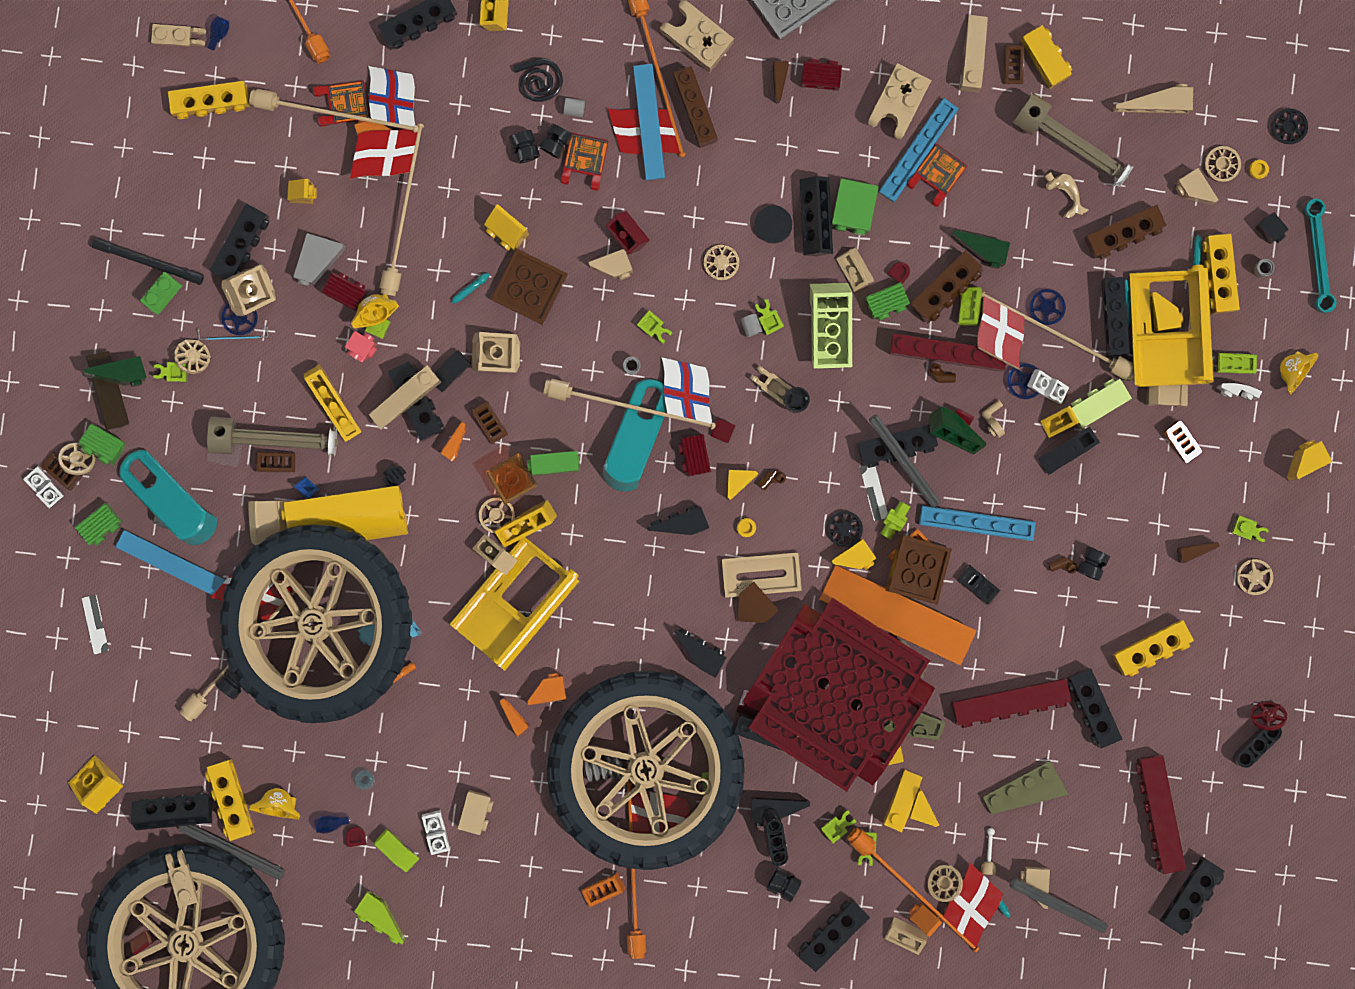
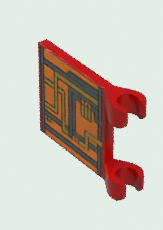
M364 81L313 88L315 97L328 94L330 111L370 118ZM336 115L318 118V123L321 127L358 121Z
M571 133L573 137L569 142L561 182L568 185L571 172L593 176L591 189L598 191L609 140Z
M936 144L910 179L907 186L910 189H914L920 179L939 192L932 201V204L938 207L967 165Z

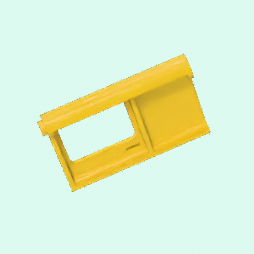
M1193 265L1188 271L1130 273L1135 386L1195 385L1214 382L1208 269L1204 268L1203 265ZM1187 281L1191 329L1187 332H1152L1150 283Z
M526 537L520 539L510 551V554L518 561L508 574L505 575L498 569H495L450 623L454 629L504 671H506L580 582L577 579L579 577L577 573L572 569L569 571L564 569ZM538 557L560 575V580L531 615L525 617L506 602L502 595L532 558Z

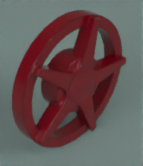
M1259 702L1251 709L1250 720L1260 729L1277 730L1286 724L1287 712L1281 704ZM1261 709V713L1253 715L1256 710ZM1280 710L1284 717L1277 715L1276 712ZM1255 719H1261L1266 725L1258 723ZM1276 720L1282 721V722H1280L1279 724L1269 726L1271 723H1274Z

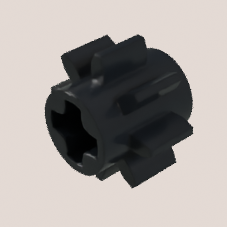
M393 464L383 472L386 477L382 480L387 486L391 484L399 486L406 480L403 476L406 474V471L402 466L397 468Z

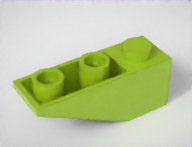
M369 890L354 911L357 914L356 917L365 923L366 921L373 925L372 928L377 932L386 933L389 936L388 939L393 943L403 944L406 939L386 901Z

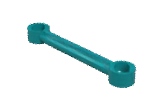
M1312 199L1305 204L1303 210L1305 216L1310 219L1319 294L1315 300V308L1318 312L1326 314L1333 311L1337 305L1336 298L1330 294L1321 216L1326 208L1322 200ZM1313 203H1317L1321 209L1320 213L1316 214V216L1312 215L1308 210ZM1325 297L1329 298L1332 306L1327 310H1323L1320 307L1322 299Z

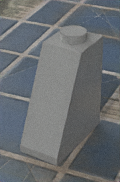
M307 233L293 277L298 280V284L309 286L310 283L315 285L342 255L346 246Z

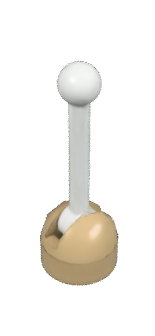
M993 828L987 830L989 835L987 861L981 865L980 872L982 874L996 875V866L991 862L992 837L995 833Z

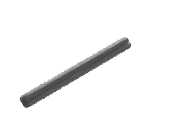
M877 414L870 417L869 422L931 507H936L940 500Z
M194 825L179 826L178 830L216 850L227 852L237 857L239 861L277 880H281L284 875V869Z
M1013 878L1011 880L1010 888L1099 932H1106L1107 923L1018 879Z

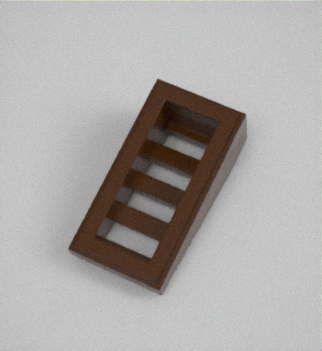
M1004 45V84L1024 83L1025 45ZM1009 51H1019V54H1009ZM1009 59H1019V62H1009ZM1009 66H1019V70H1009ZM1019 74V78H1008V75Z
M789 61L773 63L774 100L776 103H780Z
M488 401L471 411L491 444L508 435ZM488 408L489 412L481 417L478 415ZM492 415L493 419L484 424L483 420ZM495 422L498 424L490 430L486 428ZM501 429L502 432L493 437L491 436V433Z
M52 452L41 467L67 490H72L83 475H73L66 482L65 480L70 474L66 472L61 478L60 474L64 471L62 468L57 473L54 472L59 465L58 455ZM53 459H56V463L50 469L48 467ZM62 460L63 464L69 469L70 465Z
M256 452L255 472H295V453ZM262 457H265V467H262ZM270 457H273V468H270ZM278 457H281V468H278ZM286 457H289V468H285Z
M1210 542L1178 547L1179 563H1186L1220 547L1219 543Z

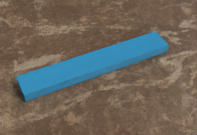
M653 64L633 66L646 181L665 179Z
M945 98L941 100L878 193L893 203L897 200L958 111V107Z
M921 506L919 525L1028 541L1034 540L1036 522L928 506Z
M126 530L123 531L116 545V548L211 595L225 581V579Z

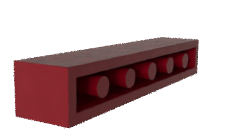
M900 334L892 335L889 355L1003 372L1006 369L1005 362L978 349V346Z
M1062 678L953 701L951 704L956 725L966 728L973 726L972 723L980 721V724L992 722V718L999 717V720L1009 719L1011 714L1017 713L1018 716L1028 715L1030 710L1036 709L1037 712L1047 711L1049 706L1055 705L1056 708L1066 707L1067 703L1071 702L1067 679Z
M1158 754L1137 758L1138 763L1135 766L1137 774L1141 776L1142 782L1139 783L1141 794L1145 796L1143 807L1145 813H1148L1149 816L1147 827L1153 836L1151 847L1153 851H1156L1157 858L1154 859L1156 869L1162 874L1184 871L1186 866L1164 756Z

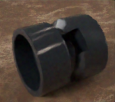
M552 123L547 131L548 136L543 137L538 147L547 154L560 159L565 151L564 145L569 144L573 135L564 128Z
M532 130L521 131L509 137L512 149L516 150L514 156L517 164L527 163L540 157L537 145L533 144L535 139Z
M801 387L791 388L784 397V405L792 413L803 412L810 402L808 392Z
M1087 547L1083 555L1085 560L1080 562L1077 572L1100 581L1104 572L1102 567L1107 566L1110 556L1094 548Z
M230 668L226 670L227 675L221 676L215 685L225 695L235 700L242 690L237 679V673L232 674Z
M777 868L766 890L775 895L780 893L781 898L791 903L802 880L793 875L788 877L786 871Z

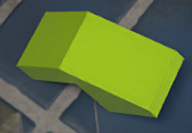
M388 829L374 842L378 849L406 873L420 859L417 854L404 846L399 837Z

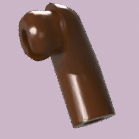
M937 363L931 366L930 374L938 383L956 382L955 373L945 374Z
M769 471L758 486L766 490L771 483L782 484L786 481V475L782 471Z
M1061 557L1048 563L1051 572L1060 568L1070 574H1074L1077 571V564L1066 557Z

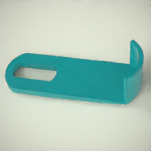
M653 379L638 382L628 404L640 407L647 388H656L660 391L661 395L655 410L666 413L664 384ZM626 408L603 467L602 476L610 487L623 492L638 488L640 478L664 416L653 414L651 419H643L637 414L638 410Z
M134 451L123 460L119 470L120 479L179 540L195 546L205 543L212 537L217 527L218 518L206 512L148 451ZM139 459L156 477V482L150 488H146L130 472V465L135 460Z

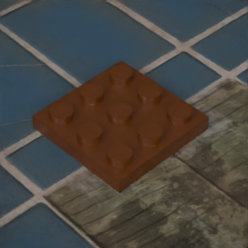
M516 248L491 300L543 326L568 273Z
M899 535L885 591L938 605L952 549Z

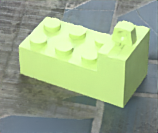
M810 284L813 367H852V291L849 284Z

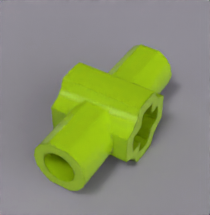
M899 501L895 510L891 508L883 521L885 526L880 534L891 540L895 532H900L908 519L905 516L911 507Z

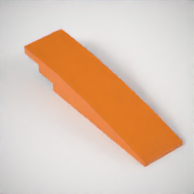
M835 565L819 600L829 603L831 598H834L877 627L961 666L977 630L902 595L885 591V587Z

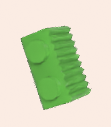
M163 272V275H160L158 281H155L153 287H150L148 293H145V296L140 301L152 312L159 315L183 285L168 273Z
M901 282L865 297L873 320L878 318L879 321L890 317L889 313L896 311V314L907 310L906 306L910 304Z
M92 423L79 440L81 451L89 456L91 454L97 456L98 461L104 465L111 464L113 466L126 448L125 442Z
M104 503L79 523L75 529L88 545L95 544L97 546L105 540L104 536L109 532L111 534L116 532L120 528L119 524L123 521L108 503Z

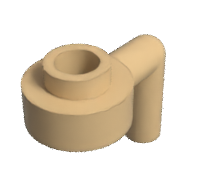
M1000 400L982 412L983 418L989 424L988 431L993 437L997 436L998 438L1003 436L1005 432L991 414L1003 406Z

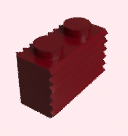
M808 59V62L804 61L801 87L839 91L842 65H838L837 61H827V63H819L818 59Z
M627 211L615 215L606 224V228L611 231L615 239L620 242V245H623L622 248H625L627 254L640 251L650 241Z
M332 272L322 293L357 312L359 303L368 294L365 290L366 286L357 281L353 284L348 281L349 277L341 272H338V274Z
M704 434L682 438V443H679L678 446L680 455L684 454L685 462H682L684 474L688 473V477L710 473L711 468Z

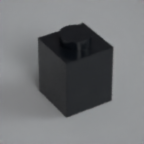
M1275 212L1268 215L1255 226L1269 244L1274 241L1279 243L1286 237L1284 233L1289 230Z

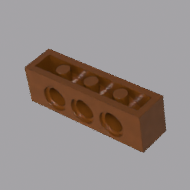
M692 66L674 72V80L699 148L717 142L718 137Z
M1155 205L1087 235L1084 239L1093 259L1099 257L1101 260L1110 256V251L1115 249L1117 252L1128 248L1127 244L1133 241L1137 244L1146 240L1144 236L1151 234L1153 237L1162 233V229L1167 225L1158 205ZM1141 221L1147 223V230L1140 228L1139 223ZM1123 229L1129 230L1130 238L1123 237ZM1105 237L1112 238V246L1105 244Z
M965 250L911 303L912 309L927 324L931 321H936L941 315L940 312L945 307L948 309L959 294L963 295L967 291L968 285L972 281L976 282L982 276V265ZM960 272L967 274L963 279L957 277ZM950 285L953 287L950 292L943 291L945 286ZM932 299L939 300L937 305L929 304Z

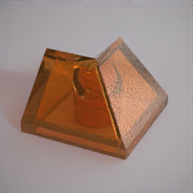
M520 453L485 471L504 505L538 486L530 471L528 472V467Z

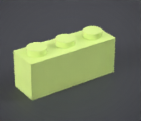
M1111 379L1103 384L1105 388L1100 391L1096 388L1087 394L1088 398L1082 401L1079 398L1071 403V408L1079 421L1077 424L1079 429L1086 427L1132 399L1121 379L1116 381Z

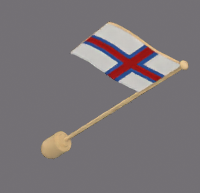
M368 66L371 77L369 94L371 118L279 101L276 92L262 89L252 90L249 102L254 108L274 111L278 105H284L413 130L414 133L419 131V127L415 125L413 111L415 96L413 75L409 73Z
M661 357L664 367V399L667 413L574 392L569 382L547 379L543 394L557 400L566 401L567 398H571V395L699 424L711 427V429L716 427V424L712 423L709 408V377L707 369Z

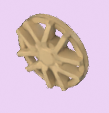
M184 340L175 349V363L186 373H200L210 363V352L206 345L199 340ZM197 345L202 347L199 351L196 350ZM184 357L185 360L179 362L178 358ZM188 363V369L182 365ZM195 364L196 370H191V365ZM198 364H201V365H204V366L199 369Z

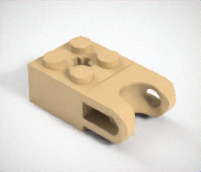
M682 0L679 3V10L686 18L685 24L681 27H675L665 22L661 25L660 31L677 45L680 50L710 73L734 44V38L688 1ZM704 41H710L711 46L709 47L707 45L705 47Z
M897 63L868 120V125L875 127L882 118L890 117L897 125L894 137L902 140L932 80ZM901 88H907L909 92L903 94Z

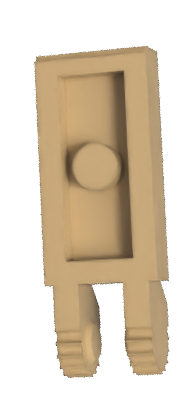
M153 24L151 43L154 45L181 47L205 46V41L199 39L191 40L192 34L205 35L206 30L187 26Z
M759 365L756 369L759 373L768 377L766 382L763 383L753 375L749 379L785 407L784 397L792 387Z
M177 851V858L181 866L176 868L171 853L166 854L165 859L169 868L168 872L178 908L199 902L189 864L186 862L183 851Z

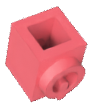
M354 331L345 348L348 349L347 354L363 363L364 360H368V358H372L375 355L377 344L373 342L374 338L364 332L361 335Z

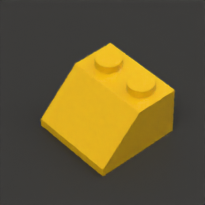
M498 204L484 223L487 228L486 232L492 238L497 236L501 240L500 244L508 251L511 248L515 252L516 248L529 235L528 230Z
M1315 440L1299 445L1300 449L1294 453L1287 479L1288 481L1300 479L1333 462L1322 441L1315 442Z
M96 755L68 782L80 804L96 814L123 787L117 775Z

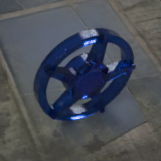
M1041 290L1031 299L1030 313L1034 320L1044 325L1057 323L1065 314V300L1055 290ZM1042 293H1053L1056 296L1052 300H1045ZM1039 295L1041 300L1040 307L1033 309L1034 300ZM1057 298L1062 303V312L1056 309L1054 302ZM1041 311L1044 314V321L1040 320L1034 312ZM1056 313L1060 315L1055 321L1047 322L1050 314Z
M229 303L224 307L221 315L222 324L231 334L238 336L246 335L256 327L258 321L256 310L253 311L255 319L254 323L248 320L247 315L237 316L234 312L232 316L225 317V313L230 307ZM225 320H232L236 324L235 331L227 327ZM245 323L251 325L248 330L238 332L241 325Z
M1032 364L1019 365L1020 367H1030L1034 370L1038 369ZM1016 368L1010 371L1007 384L1010 392L1015 397L1026 400L1034 398L1039 394L1035 392L1031 396H1026V391L1029 389L1027 385L1034 370L1029 374H1023ZM1016 370L1019 378L1017 382L1011 384L1012 374ZM1012 386H1019L1022 389L1023 396L1017 394Z

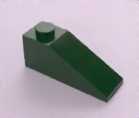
M953 230L951 237L982 262L989 264L988 267L1000 269V267L1006 264L1010 242Z
M141 356L85 368L81 372L84 377L124 386L131 385V387L142 385V382L146 379Z
M941 406L929 415L930 434L973 455L986 446V442L957 413Z

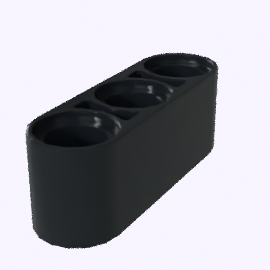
M1259 728L1233 754L1234 763L1244 768L1251 767L1280 739L1282 729L1275 730V734L1269 737L1267 734L1268 730ZM1260 740L1261 747L1255 750L1254 742ZM1245 753L1248 759L1242 764L1240 756Z
M770 809L762 815L766 847L772 863L776 866H781L788 861L784 828L778 812Z

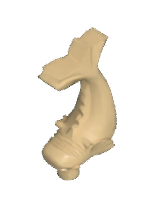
M1050 172L1044 176L1048 181L1045 185L1046 190L1054 188L1065 190L1073 200V206L1065 213L1064 218H1070L1075 214L1083 215V213L1089 211L1081 206L1077 185L1070 175L1060 174L1054 178Z

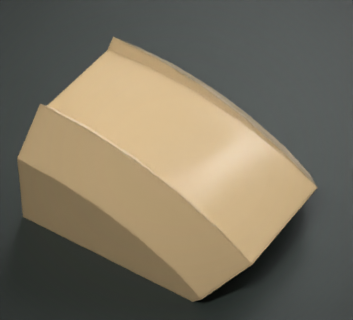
M262 264L222 281V289L231 310L237 316H245L276 300L274 287L267 270Z
M477 332L474 334L471 364L473 371L517 372L520 366V341L517 334Z
M1188 385L1147 387L1146 405L1187 407Z
M289 501L248 502L251 542L255 546L259 545L267 537L288 529L286 521L282 519L281 510L284 509V502Z

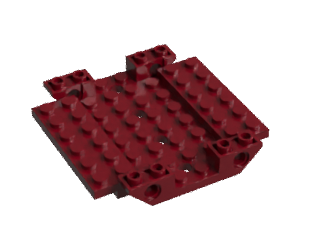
M831 598L822 614L804 604L784 635V638L743 699L744 703L758 711L749 729L846 792L857 776L873 786L887 768L935 687L920 677L930 660L834 598ZM788 657L795 658L796 666L794 668H788L785 665V660ZM821 678H826L829 681L827 689L819 688L818 681ZM854 699H858L862 703V707L858 711L851 708V702ZM888 720L892 721L895 725L894 730L891 732H887L884 729V723Z

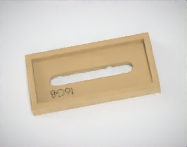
M798 553L722 559L725 597L739 596L753 582L757 584L764 594L802 591ZM780 569L786 571L784 577L743 581L736 579L738 573Z

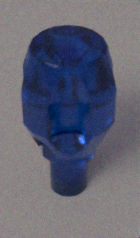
M217 16L212 21L208 49L214 51L217 43L227 35L229 20Z
M331 815L323 816L315 820V829L317 833H330L337 830L341 825L350 824L349 816L342 818Z

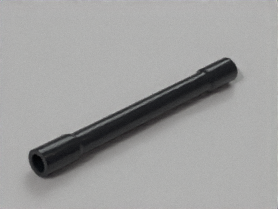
M97 237L93 240L92 248L102 252L111 253L149 266L197 285H201L204 280V274L180 268L114 245Z

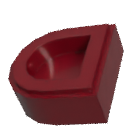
M898 262L891 267L887 274L898 283L901 282L903 284L910 275V268L906 263Z
M354 826L347 831V847L367 845L366 834L363 828Z

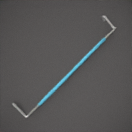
M268 326L266 327L267 336L200 338L199 328L198 337L199 340L267 338Z

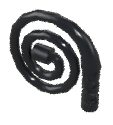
M535 58L513 66L515 73L531 67L548 65L558 74L559 82L557 88L552 94L542 98L529 95L525 91V81L533 73L545 74L549 79V86L546 90L539 92L532 88V83L535 80L538 81L539 90L546 88L544 80L539 76L529 79L527 86L533 95H546L553 87L551 74L544 69L535 68L528 71L522 77L520 84L521 92L527 99L533 102L550 100L561 90L563 84L562 72L558 65L550 59Z

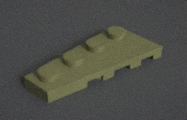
M921 713L907 736L939 740L946 722ZM888 720L884 723V729L887 732L894 730L895 725L892 721Z
M1049 760L987 793L982 798L990 813L995 814L1069 794Z

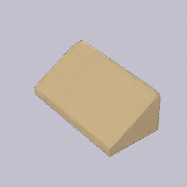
M856 248L836 258L854 292L874 281Z
M894 917L884 939L919 955L927 942L928 936L921 929Z

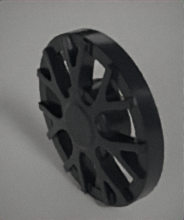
M1291 108L1280 111L1272 122L1273 135L1283 144L1292 145L1300 142L1308 132V121L1305 115L1299 110ZM1289 112L1290 119L1286 120L1284 113ZM1296 114L1301 117L1298 122L1293 119ZM1278 118L1283 121L1282 125L1276 123ZM1298 124H1304V130H1299ZM1282 128L1283 133L1278 135L1276 130ZM1297 132L1301 136L1297 140L1293 136V133ZM1285 134L1290 135L1289 141L1284 140Z
M841 511L830 518L827 525V533L833 543L838 546L848 547L860 540L863 533V525L856 514L850 511ZM846 514L852 515L850 522L845 521ZM838 515H840V517L843 520V522L839 524L834 519ZM858 521L860 527L853 528L851 524ZM830 525H837V531H830ZM852 531L859 533L857 539L850 535ZM837 533L842 536L838 542L833 539ZM846 536L850 538V543L844 544V537Z

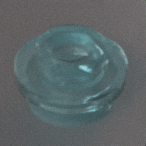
M367 770L360 771L355 777L357 787L363 790L371 788L375 781L374 775ZM363 776L368 778V783L362 782Z

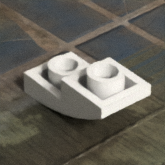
M1038 369L1034 370L1027 385L1035 392L1058 404H1062L1069 389L1068 386L1058 379L1051 378Z
M1224 383L1217 387V389L1221 390V394L1227 398L1237 397L1241 392L1243 398L1251 401L1252 399H1258L1262 391L1256 388L1236 383Z
M39 466L23 479L48 508L52 507L64 496Z
M441 810L422 814L431 855L449 851L450 846Z

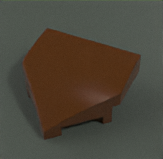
M755 582L751 583L739 594L737 621L765 623L779 611Z

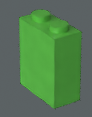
M841 179L832 218V227L841 232H846V229L852 230L856 235L864 236L865 233L868 234L879 186Z
M577 451L530 455L531 460H527L528 472H532L533 476L580 472Z

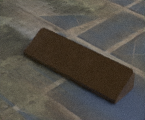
M109 351L86 356L89 368L112 363ZM92 378L106 430L129 425L119 384Z

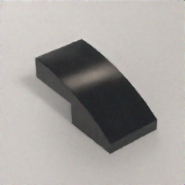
M459 350L435 372V375L441 381L436 387L441 392L446 391L456 378L460 377L472 364Z
M971 565L958 578V581L988 606L1000 592L999 588Z

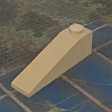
M968 16L960 91L979 93L981 90L988 17Z
M1177 84L1176 87L1117 104L1113 108V112L1189 114L1193 110V87H1188L1187 84Z
M427 365L372 411L369 416L382 430L439 385L441 381Z

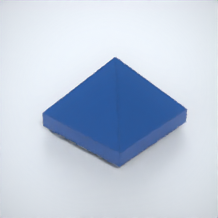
M306 476L294 485L295 489L306 499H309L319 491V488Z

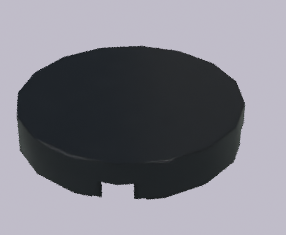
M771 205L764 207L758 213L755 219V230L761 240L770 244L783 242L789 237L793 222L786 209Z

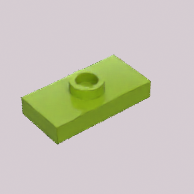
M968 287L967 291L961 295L959 325L978 326L982 294L981 287Z
M1217 354V373L1256 374L1257 355Z

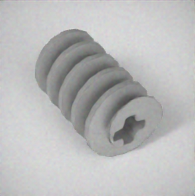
M609 756L606 757L605 762L623 768L622 759L619 761L618 758L614 757L613 761H611ZM583 760L585 778L587 777L589 782H592L593 776L596 781H600L601 775L605 781H607L609 775L612 780H615L616 774L620 780L624 776Z

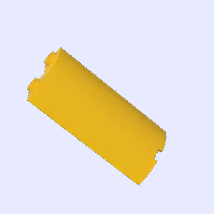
M399 486L284 502V509L281 510L282 519L286 521L287 528L301 525H330L354 532L364 537L365 540L408 534L407 516L403 510L402 492Z

